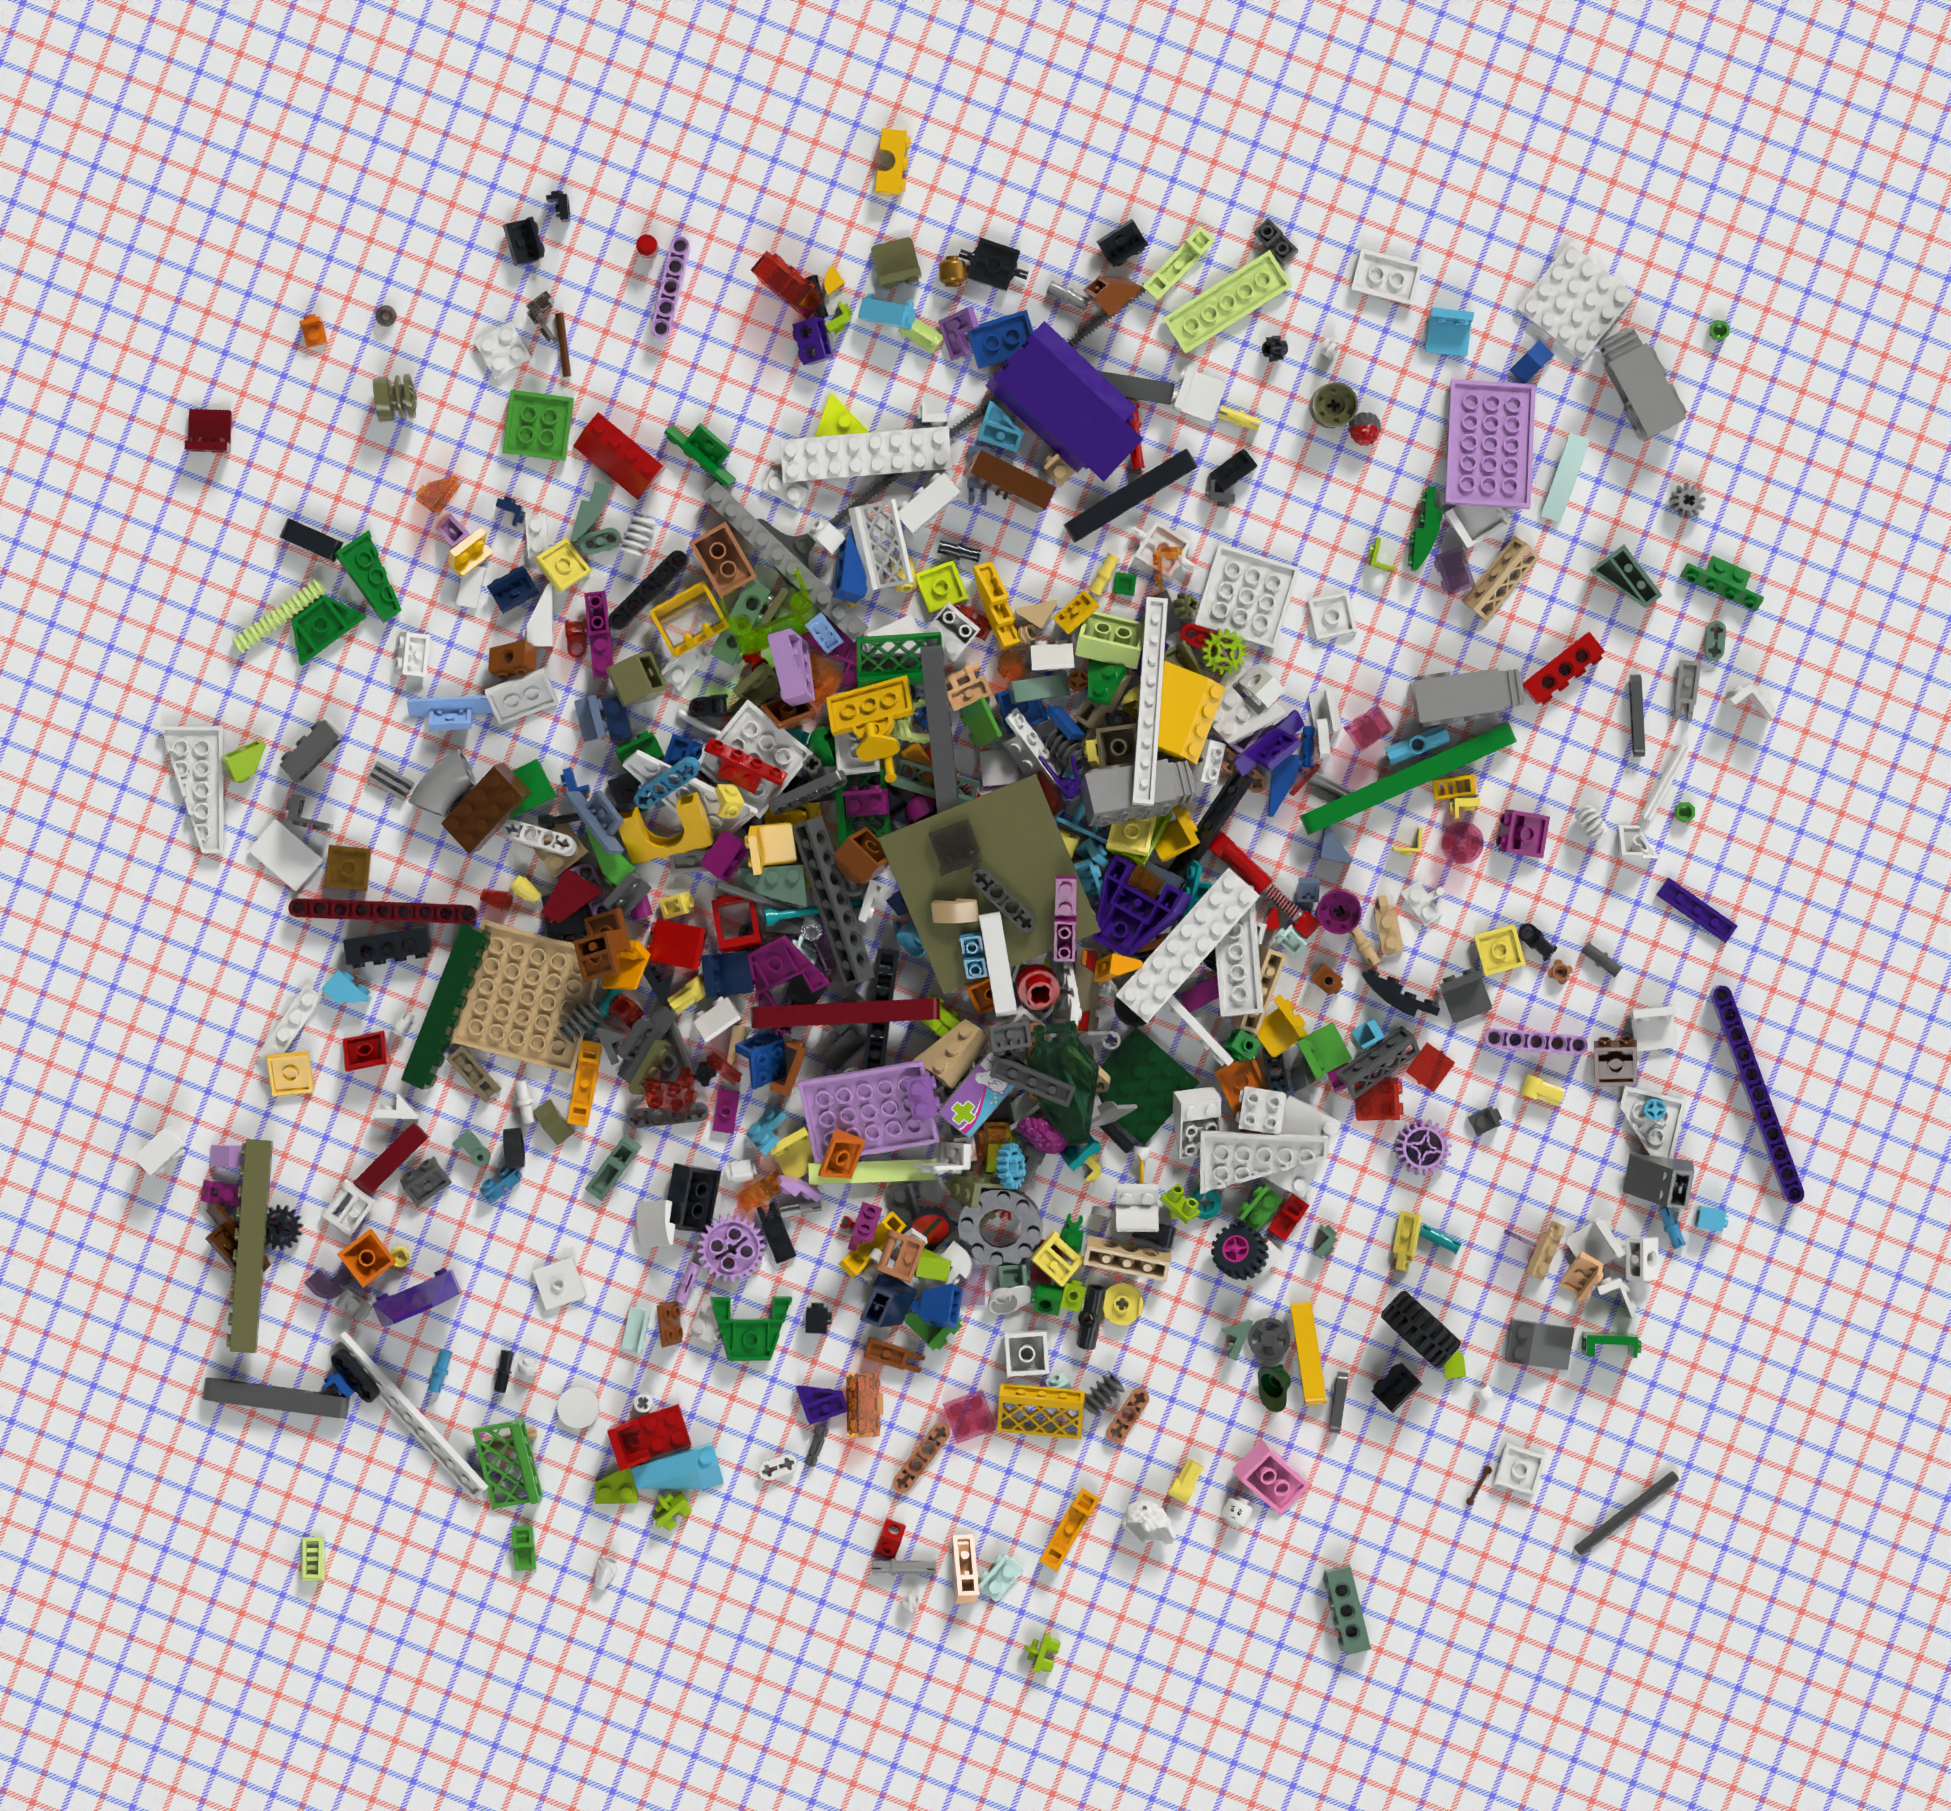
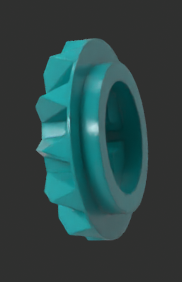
M1196 1187L1189 1195V1198H1194L1196 1201L1202 1200L1204 1197V1193L1200 1194V1187ZM1216 1189L1206 1192L1207 1200L1214 1203L1208 1204L1205 1212L1203 1206L1199 1204L1197 1209L1201 1213L1197 1218L1211 1219L1219 1213L1222 1200Z

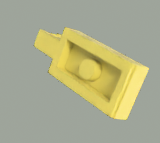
M1406 1211L1400 1212L1393 1247L1394 1258H1397L1395 1267L1397 1270L1408 1271L1410 1261L1413 1262L1423 1215Z

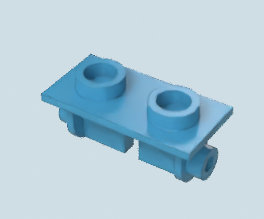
M505 1165L498 1171L497 1175L492 1179H487L479 1189L482 1196L489 1203L495 1202L506 1193L502 1188L503 1185L510 1190L521 1181L520 1178L523 1176L518 1170L516 1171V1168H507Z

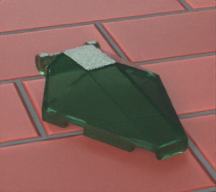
M1066 1021L1065 1024L1050 1026L1035 1025L1033 1033L1036 1045L1026 1066L1077 1087L1068 1108L1036 1095L1040 1101L1038 1105L1056 1132L1060 1131L1067 1142V1146L1085 1144L1089 1140L1099 1066L1077 1037L1075 1021ZM1066 1032L1067 1035L1049 1039L1044 1037L1045 1034Z

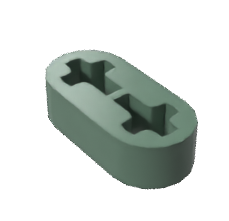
M1718 620L1710 622L1705 632L1704 655L1711 661L1721 659L1725 649L1726 626ZM1715 624L1721 629V632L1717 634V639H1714V632L1710 630L1715 627ZM1713 642H1716V649L1719 650V654H1716L1715 657H1712V653L1708 651L1713 648Z

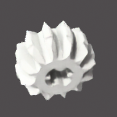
M1592 805L1583 806L1575 813V819L1591 840L1594 841L1601 838L1608 831L1607 825Z

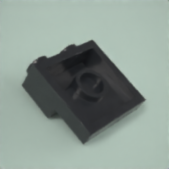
M550 895L541 897L543 907L545 906ZM587 905L562 923L555 922L553 925L545 920L548 937L565 940L566 935L574 934L575 938L586 936L584 919L589 917Z

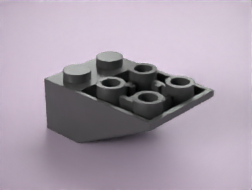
M1629 1153L1623 1192L1664 1207L1688 1210L1694 1178L1693 1161Z

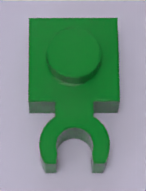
M1069 1213L1067 1216L1069 1228H1063L1061 1239L1074 1251L1081 1252L1084 1231L1078 1230V1227L1082 1224L1083 1217L1079 1215V1221L1073 1223Z

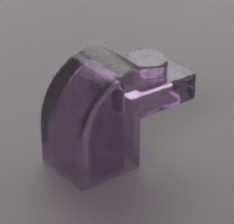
M321 1267L304 1284L316 1296L332 1299L344 1292L339 1285L345 1286L353 1277L347 1267L334 1278Z

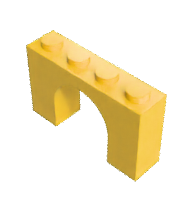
M698 792L677 798L676 810L683 825V830L674 836L662 837L649 831L638 807H635L630 812L619 813L624 821L618 830L632 864L646 863L652 859L666 858L669 855L683 854L693 849H704L713 845L714 831Z

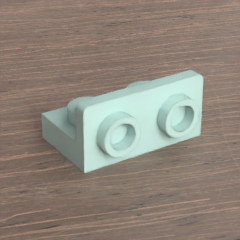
M1006 1553L1003 1556L997 1555L991 1562L993 1567L988 1572L984 1570L978 1577L979 1589H982L995 1602L1024 1571Z

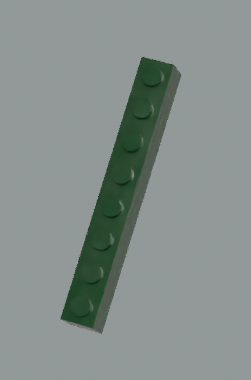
M470 923L461 925L402 1075V1081L422 1090L430 1089L436 1083L437 1070L444 1063L445 1056L443 1055L446 1048L452 1042L451 1035L453 1030L460 1022L459 1014L461 1009H464L467 1004L468 998L466 996L468 991L475 984L474 976L476 971L482 966L483 953L490 945V932Z

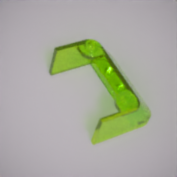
M798 567L794 568L802 591L793 594L790 598V607L793 613L756 628L752 627L750 620L745 616L731 618L723 597L719 598L739 650L743 654L750 655L769 648L770 644L767 636L769 634L789 628L798 635L809 632L805 624L817 616Z

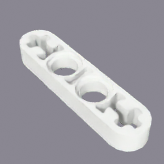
M508 820L502 826V833L506 838L534 848L567 857L574 854L577 848L575 840L565 834L516 820ZM516 828L520 831V834L517 832L510 833L509 830ZM534 831V837L531 840H526L527 833ZM547 836H552L551 844L544 845V839ZM560 842L565 845L569 843L570 845L569 847L563 848L558 844Z

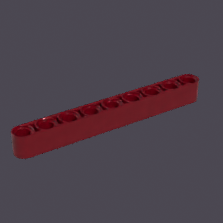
M296 898L288 906L292 916L302 918L471 924L478 919L479 915L478 910L474 906L459 904ZM297 902H301L304 905V911L300 914L294 910V905ZM318 903H323L325 906V912L321 915L315 911V906ZM340 903L344 904L347 909L346 913L342 916L336 912V907ZM361 904H364L368 909L365 916H360L357 912V908ZM382 905L387 906L389 909L386 917H381L378 913L379 907ZM403 906H407L410 909V915L407 918L401 917L399 913L400 908ZM423 907H428L431 910V916L427 919L421 916L420 912ZM446 907L452 911V917L448 920L442 917V910ZM467 908L471 909L474 914L473 918L469 921L463 917V911Z
M939 998L750 1007L751 1028L940 1019Z

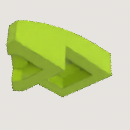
M1459 1349L1443 1365L1445 1379L1466 1377L1464 1355Z

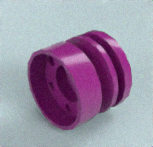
M1336 888L1330 890L1321 897L1318 903L1317 916L1319 922L1325 930L1333 934L1351 932L1361 920L1362 908L1359 899L1354 893L1346 889ZM1342 905L1345 914L1341 913L1340 916H1336V912L1333 909Z

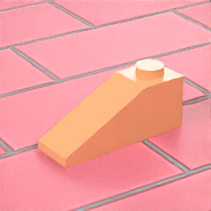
M953 1535L952 1563L955 1604L976 1603L979 1597L974 1535Z

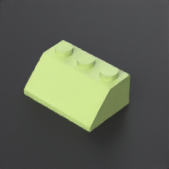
M1095 611L1082 622L1075 655L1137 670L1143 646L1144 623Z

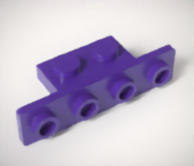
M1294 709L1287 717L1279 721L1233 760L1241 776H1245L1258 764L1271 771L1301 746L1300 740L1293 736L1304 727L1302 718L1297 710Z

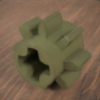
M1192 593L1177 594L1178 599L1173 600L1172 603L1173 612L1178 615V618H1193V612L1198 610L1197 599L1192 596Z

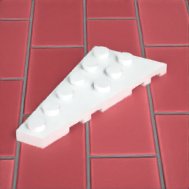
M159 726L189 816L191 817L201 852L224 853V764L221 756L224 755V726Z
M640 750L634 752L622 765L643 785L672 767ZM675 774L669 775L671 780L680 781L679 776ZM693 778L661 799L678 815L676 810L677 798L698 792L714 831L713 845L718 835L724 830L731 833L736 832L758 812V809L744 803L736 818L719 817L718 811L722 805L715 793V788L696 778ZM654 785L657 791H665L662 785Z
M1201 1131L1200 1194L1217 1188L1221 1189L1235 1183L1268 1176L1278 1171H1286L1296 1166H1304L1328 1159L1329 1136Z

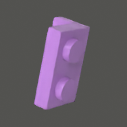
M926 1071L924 1075L904 1078L913 1121L938 1116L937 1109H941L939 1096H934L933 1089L937 1088L935 1076L930 1077V1072Z

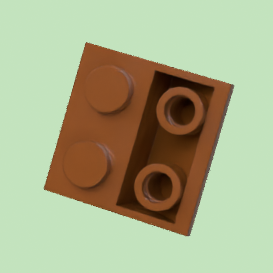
M1098 276L1083 291L1100 311L1111 316L1120 312L1122 305L1127 301L1133 300L1142 288L1128 278Z

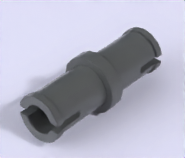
M1588 942L1581 951V953L1593 960L1597 967L1601 966L1613 975L1614 978L1623 968L1608 957V953H1603L1592 945L1591 942Z

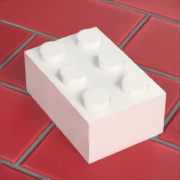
M939 473L935 474L929 480L930 485L925 489L923 487L919 488L913 494L914 499L909 503L904 501L897 507L900 522L912 536L918 533L961 495V491L945 473L941 475Z

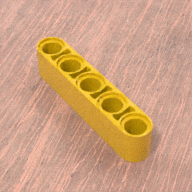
M1307 1301L1290 1304L1305 1406L1326 1404L1327 1400L1312 1303Z

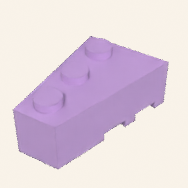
M791 628L767 635L782 700L792 707L815 701L808 642Z

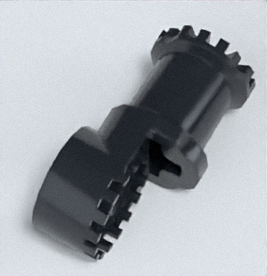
M1524 923L1519 926L1517 930L1519 939L1525 942L1531 949L1534 948L1540 953L1544 961L1551 957L1550 954H1554L1553 952L1557 950L1558 947L1550 944L1544 938L1545 935L1533 924ZM1528 926L1533 930V935L1525 939L1521 932L1524 927Z

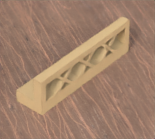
M1514 536L1461 602L1475 611L1484 621L1488 622L1540 556L1526 542ZM1529 552L1531 557L1527 562L1523 563L1524 556ZM1516 570L1514 578L1509 579L1511 572ZM1503 586L1501 594L1496 596L1498 588ZM1486 603H1490L1489 609L1483 613L1481 609Z

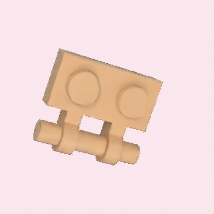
M979 662L972 665L969 663L959 671L947 673V685L951 683L953 687L952 690L947 691L948 699L954 712L983 697L987 698L993 695L985 676L976 678L974 674L982 670ZM969 676L970 682L961 686L958 685L957 680Z

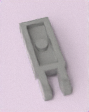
M1679 660L1673 719H1679L1681 703L1688 704L1686 721H1692L1694 705L1697 700L1701 662Z

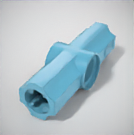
M1441 725L1384 749L1390 764L1393 765L1450 742L1445 726ZM1414 739L1422 741L1423 747L1420 751L1412 748Z

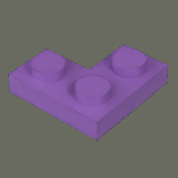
M973 306L962 309L938 321L951 361L971 354L965 333L979 327Z

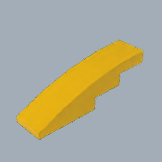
M992 561L974 566L972 569L980 598L1001 650L1020 645L1022 640L1013 624L1016 618L1007 602L1010 596Z

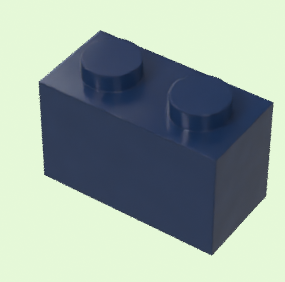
M618 696L602 699L611 742L633 738L627 706L622 707Z

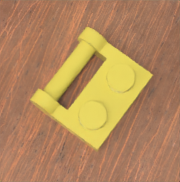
M1053 1230L1048 1234L1046 1240L1030 1260L1055 1283L1063 1287L1083 1263L1084 1257L1071 1249L1059 1238V1234ZM1053 1244L1072 1260L1070 1265L1050 1248Z

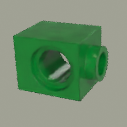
M1038 1282L1037 1291L1032 1290L1030 1303H1034L1033 1312L1059 1316L1063 1287Z

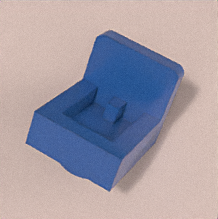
M571 767L563 769V774L560 775L563 787H567L568 791H580L583 795H586L587 790L591 789L590 785L577 787L573 769Z

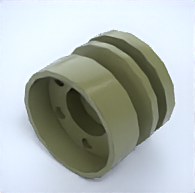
M404 374V384H402L400 376L395 375L393 386H391L388 377L373 378L374 402L379 422L394 421L395 411L399 412V416L403 420L406 417V409L410 419L416 418L417 395L410 374Z
M1333 382L1320 387L1314 392L1310 399L1309 409L1312 418L1317 424L1324 428L1334 429L1346 425L1354 419L1358 411V399L1351 387L1344 383ZM1331 400L1333 404H1337V408L1333 412L1331 408H1328Z

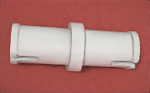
M528 1080L514 1082L518 1098L516 1103L520 1107L522 1124L536 1121L532 1108L533 1098H530L527 1083Z

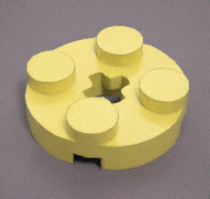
M1121 1282L1107 1288L1103 1311L1105 1317L1110 1322L1116 1325H1128L1141 1315L1143 1298L1139 1290L1133 1285ZM1121 1298H1125V1302H1128V1306H1124L1123 1310H1120L1119 1306L1116 1305V1301H1120Z

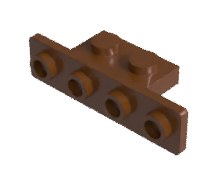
M214 1202L206 1212L219 1227L205 1239L228 1266L234 1270L236 1262H233V1251L238 1249V1241L235 1240V1228H239V1225L229 1217L224 1207ZM264 1255L263 1272L271 1266L266 1255Z

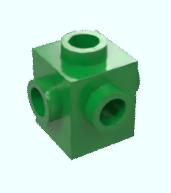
M1237 1029L1232 1030L1222 1048L1229 1052L1235 1061L1245 1062L1251 1061L1257 1056L1259 1052L1258 1047L1261 1043L1255 1039L1256 1036L1253 1033Z

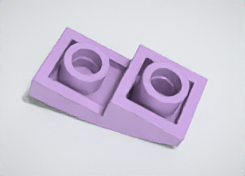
M778 1175L776 1178L779 1183L778 1188L787 1195L791 1193L796 1197L800 1192L807 1200L812 1198L816 1202L822 1197L819 1189L801 1179Z

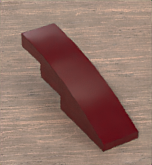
M415 1122L412 1123L353 1184L370 1196L429 1136Z

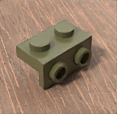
M1185 640L1164 652V661L1206 677L1202 665L1198 663L1193 655L1192 648Z

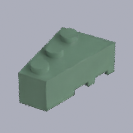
M1625 544L1590 569L1594 574L1644 608H1647L1663 596Z
M804 864L763 867L762 875H754L753 868L741 869L744 890L805 907L812 906L810 882Z

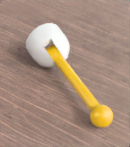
M1134 1146V1156L1140 1161L1139 1184L1144 1183V1161L1150 1156L1151 1146Z

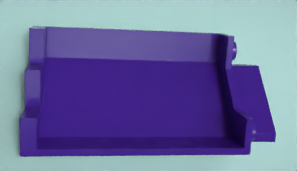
M1045 321L1026 339L1023 345L1016 350L1003 367L985 385L1077 473L1083 467L1086 470L1089 468L1104 482L1143 440L1128 425L1135 418L1132 414L1136 411L1137 407Z

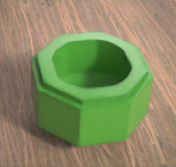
M1716 320L1709 326V335L1713 340L1723 341L1729 336L1730 327L1725 321Z
M1680 802L1674 808V816L1680 822H1690L1695 817V807L1689 802Z

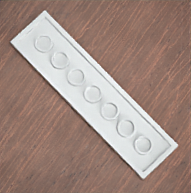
M949 426L780 440L783 483L952 469Z
M1227 868L1143 963V967L1138 969L1115 995L1148 1023L1255 903L1260 895L1230 868Z

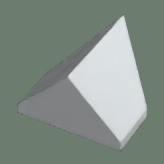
M1640 825L1618 826V858L1660 859L1641 832Z

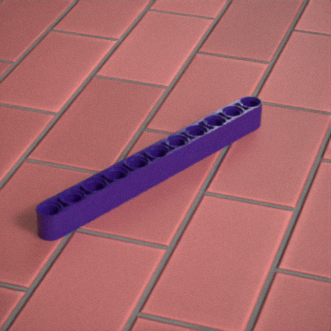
M1715 986L1710 992V997L1782 1196L1787 1202L1793 1204L1800 1203L1804 1199V1190L1733 994L1727 986ZM1719 989H1723L1726 992V997L1722 1001L1716 998V992ZM1726 1009H1731L1733 1012V1018L1729 1021L1723 1017ZM1738 1029L1741 1035L1738 1040L1734 1041L1730 1034L1732 1030ZM1741 1049H1746L1748 1056L1745 1060L1741 1061L1738 1058V1052ZM1752 1068L1755 1072V1077L1752 1080H1747L1745 1072ZM1757 1088L1762 1091V1097L1759 1100H1755L1752 1097L1753 1091ZM1764 1108L1769 1111V1117L1766 1120H1762L1759 1115L1760 1111ZM1771 1128H1774L1777 1133L1773 1140H1769L1767 1137V1131ZM1778 1148L1784 1151V1156L1780 1160L1774 1157V1152ZM1789 1168L1791 1176L1784 1180L1781 1173L1783 1169ZM1792 1188L1798 1190V1196L1795 1199H1790L1788 1195Z

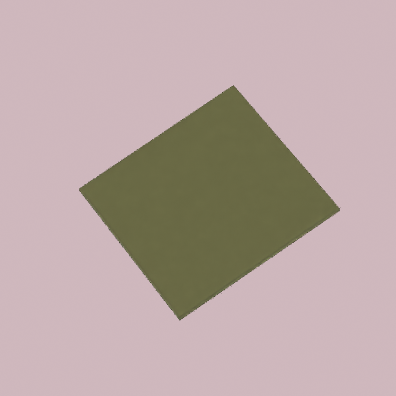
M1036 774L878 837L943 994L984 978H966L960 942V934L979 932L981 927L979 920L966 923H933L931 903L934 900L955 901L957 898L977 900L978 917L983 914L1000 912L1010 968L1054 950L1056 875L1077 876L1076 941L1101 931ZM979 867L988 869L1035 916L1036 926L1031 932L1026 933L1019 930L972 883L971 876L975 869ZM984 872L982 874L976 873L978 876L976 880L978 882L982 880L987 884L983 887L985 890H987L990 884L994 883L992 879L989 883L985 880L986 874ZM996 886L991 888L990 894L994 898H999L1002 896V890ZM1012 901L1008 902L1005 906L1009 913L1016 912L1018 908L1017 904ZM1021 909L1019 914L1013 918L1017 920L1020 917L1023 920V927L1026 925L1031 927V918L1025 919L1022 916L1024 911Z

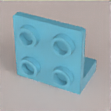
M1432 307L1429 313L1425 352L1466 357L1468 355L1470 329L1474 312Z

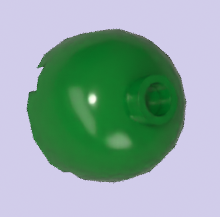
M830 724L820 726L811 733L806 747L813 752L816 758L821 759L822 766H837L835 738L831 733Z

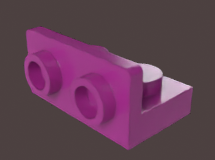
M869 785L868 790H860V786L848 787V791L841 792V795L845 796L846 817L889 814L888 789H881L880 785Z
M862 1202L848 1249L856 1251L857 1245L863 1244V1241L872 1243L882 1212L881 1207Z

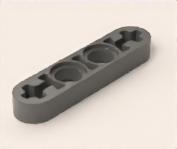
M1641 674L1629 675L1633 757H1645Z
M836 770L775 797L768 804L773 815H780L845 786L848 781L843 770Z
M979 867L974 870L971 876L972 883L1019 930L1026 933L1031 932L1036 926L1035 916L988 869ZM984 872L986 874L985 880L989 883L992 879L994 883L990 884L987 890H985L983 887L987 884L982 880L978 882L976 880L978 877L976 873L982 874ZM996 886L1001 888L1002 896L999 898L992 897L990 894L991 888ZM1012 901L1017 904L1016 912H1007L1005 906L1008 902ZM1022 909L1024 911L1022 916L1025 919L1031 918L1030 924L1032 926L1026 925L1023 927V920L1020 917L1015 920L1013 917L1017 916Z
M703 1102L639 1108L628 1113L627 1123L633 1128L698 1122L708 1117L709 1108ZM686 1106H690V1111L696 1110L697 1106H701V1109H705V1113L702 1114L701 1118H698L697 1114H691L692 1119H687L688 1111ZM675 1108H681L684 1111L683 1119H674L672 1112ZM659 1110L663 1113V1120L661 1122L652 1120L651 1114L653 1111ZM644 1111H648L650 1124H645L646 1119L640 1120L638 1125L635 1124V1121H631L630 1118L634 1116L635 1112L638 1113V1116H645Z

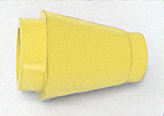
M518 875L509 887L513 894L533 904L541 896V893L525 876Z

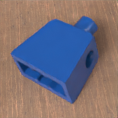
M955 1284L924 1289L921 1301L912 1302V1313L919 1314V1318L927 1325L957 1329L963 1291Z

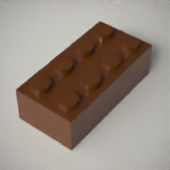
M505 763L495 765L443 820L441 825L468 854L477 852L527 800L532 792Z

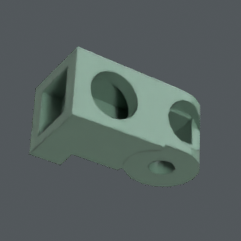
M469 1128L452 1143L457 1150L462 1146L471 1156L473 1164L478 1167H483L490 1161L491 1154Z

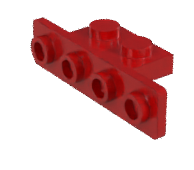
M710 738L704 749L705 752L722 759L717 777L754 794L762 778L781 786L788 774L781 768L767 764L759 758L744 753L740 749L724 744L720 740Z

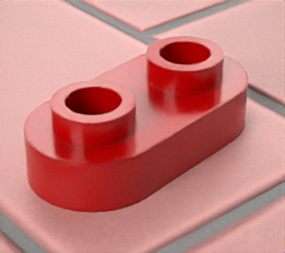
M1190 623L1183 626L1180 631V638L1182 641L1185 640L1188 645L1202 650L1201 647L1207 645L1203 641L1204 638H1211L1210 632L1214 635L1217 633ZM1188 631H1193L1195 636L1193 638H1188ZM1214 645L1211 648V653L1214 651Z

